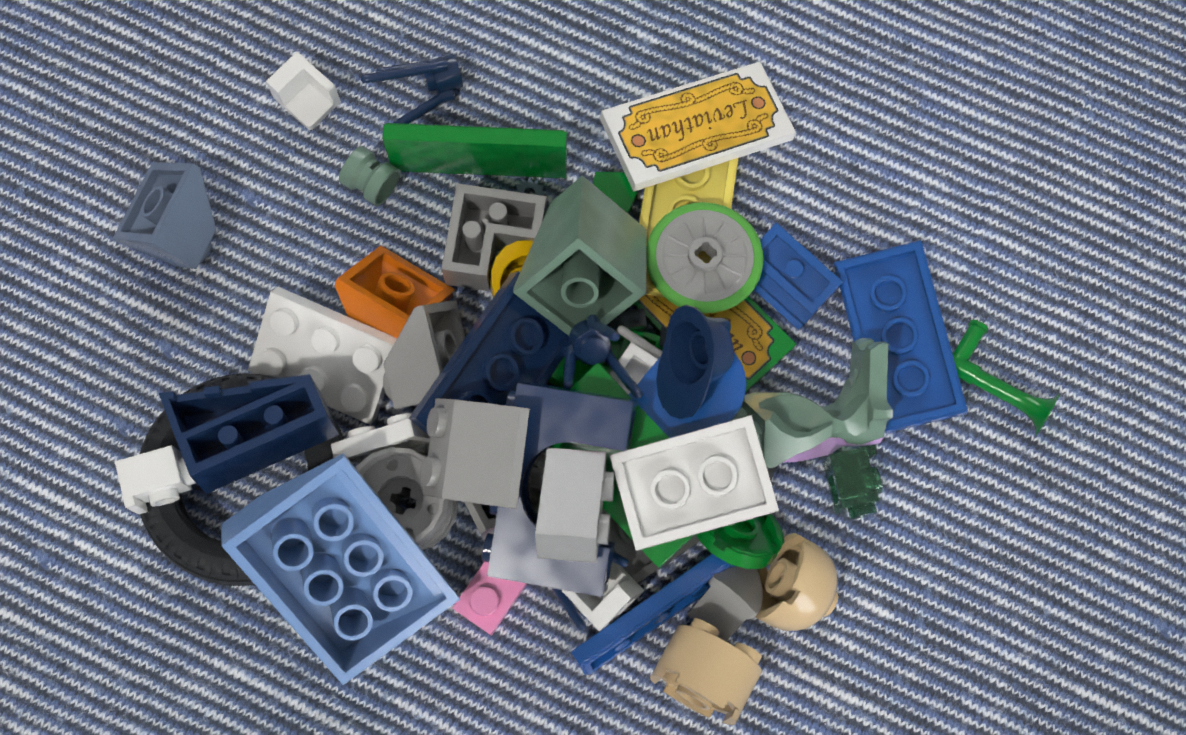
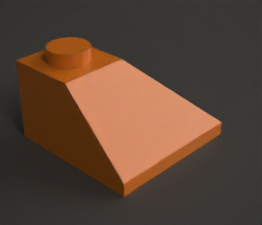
M382 245L339 276L334 285L348 317L395 338H398L415 307L450 301L455 291L454 288L446 285Z

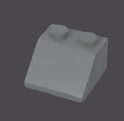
M435 398V406L431 409L427 419V433L430 436L428 456L423 460L420 471L421 483L424 486L423 495L517 509L530 409Z

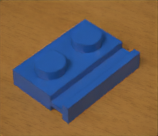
M776 222L760 239L763 250V269L754 290L800 331L809 319L839 289L843 281Z

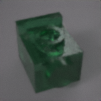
M875 445L832 453L822 462L835 515L849 512L850 519H858L878 513L875 504L879 501L878 494H881L883 490L882 481L877 467H871L869 462L877 454Z

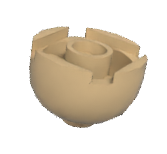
M792 533L783 537L784 543L777 557L770 565L769 570L766 567L758 569L763 598L761 609L756 618L784 631H799L813 626L823 617L830 615L838 602L837 571L829 554L797 533Z

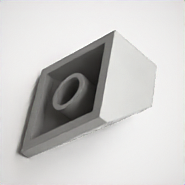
M456 300L421 305L413 309L383 363L385 369L383 376L384 390L388 398L392 400L394 409L419 404L465 339Z

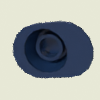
M689 305L677 308L670 317L656 377L657 393L662 407L670 416L678 419L692 417L701 408L710 383L727 373L731 368L734 358L730 322L724 318L705 317L696 307Z

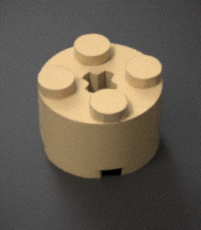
M694 618L690 626L678 625L650 676L651 681L656 684L659 680L663 679L667 683L663 692L674 700L708 718L711 717L714 710L726 714L721 723L735 725L762 673L758 665L762 658L761 654L743 643L737 642L733 646L718 638L719 630L701 619Z

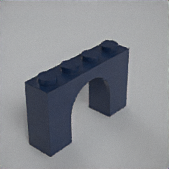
M530 382L517 383L516 391H509L506 406L529 408L530 410L517 509L490 505V514L496 515L494 534H487L483 546L482 561L489 563L487 576L599 597L605 594L608 590L615 542L608 541V545L599 544L597 563L537 558L535 531L538 514L531 503L529 495V477L538 457L554 444L574 442L622 451L628 450L631 447L638 400L572 389L567 390L565 388Z

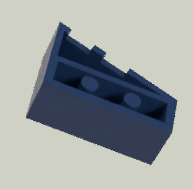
M310 374L249 382V386L221 389L220 386L204 387L202 392L178 395L174 391L159 393L188 473L206 494L339 435L325 399Z

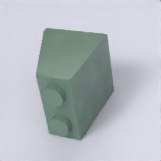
M582 175L550 203L514 285L513 293L568 336L571 329L577 323L587 320L592 314L596 315L601 323L607 325L646 294L647 229Z

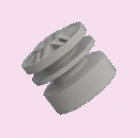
M395 447L372 453L357 465V471L422 550L435 546L448 535L455 522L458 501L423 495L424 486L421 483L420 471L423 460L426 458L425 456L412 449ZM401 497H411L417 503L414 509L407 508L405 510L399 506V500Z

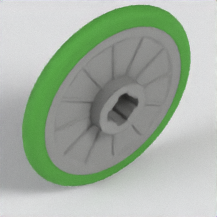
M698 202L686 204L672 210L656 224L647 242L646 266L654 286L668 301L678 307L689 305L696 307L702 313H716L738 305L754 290L763 269V250L756 231L739 213L719 204ZM704 251L711 257V260H709V263H703L697 255Z

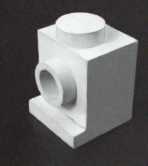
M172 445L115 461L125 508L137 514L148 512L147 502H150L151 506H162L179 500V493L192 490L191 485L196 484L188 473L181 452Z

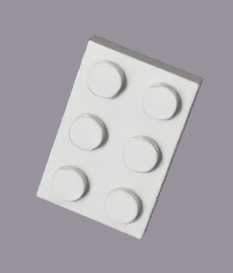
M277 287L270 292L248 371L253 374H263L277 378L310 374L328 407L371 425L377 419L385 395L383 385L385 369L383 363L397 338L281 287Z
M752 415L610 455L636 551L779 511Z

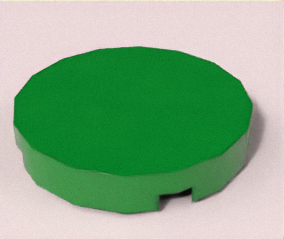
M772 514L696 534L699 541L713 555L731 565L745 569H762L772 564L784 543L782 529Z

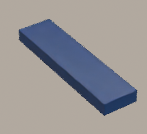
M711 554L572 650L571 654L584 675L589 676L700 599L711 587L709 580L714 574L737 566L731 565Z

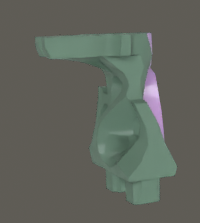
M860 338L852 342L849 378L845 381L836 401L830 405L820 406L804 396L789 392H754L745 395L744 403L733 420L752 415L766 467L774 468L785 462H798L830 455L842 446H867L881 443L884 438L887 421L892 419L893 409L887 401L889 345L887 342H874L871 338Z

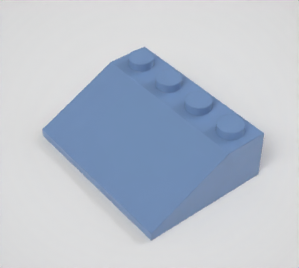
M344 453L260 495L221 524V546L342 685L353 679L460 600L457 592Z

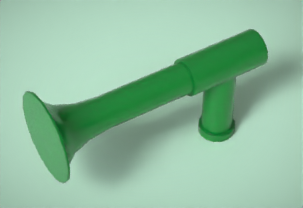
M974 319L970 320L968 323L969 327L955 351L952 352L959 379L985 390L1025 413L1035 426L1036 436L1047 420L1060 394L1054 398L1046 399L1034 397L970 362L969 359L980 340L988 332V327L984 323Z

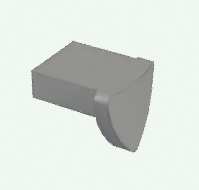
M732 567L714 574L709 580L711 587L687 615L693 620L697 618L713 625L720 632L718 638L727 642L747 618L754 619L761 609L763 590L760 576L756 569Z

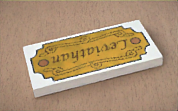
M761 62L601 111L600 120L633 192L792 141L796 134Z

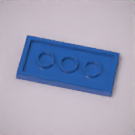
M922 241L834 262L836 276L843 281L839 288L853 341L860 338H871L874 342L885 341L889 344L887 401L893 409L892 419L887 421L885 434L967 414L968 409Z

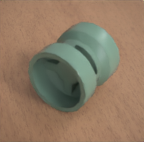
M360 146L345 161L339 174V182L350 190L358 189L362 191L365 200L377 207L383 204L394 191L401 171L389 162L380 163L376 160L374 152L365 146Z

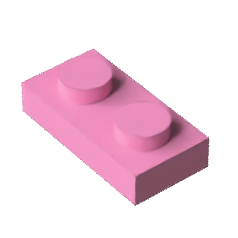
M484 562L461 594L460 600L455 603L452 609L492 636L527 583L487 576L489 563Z

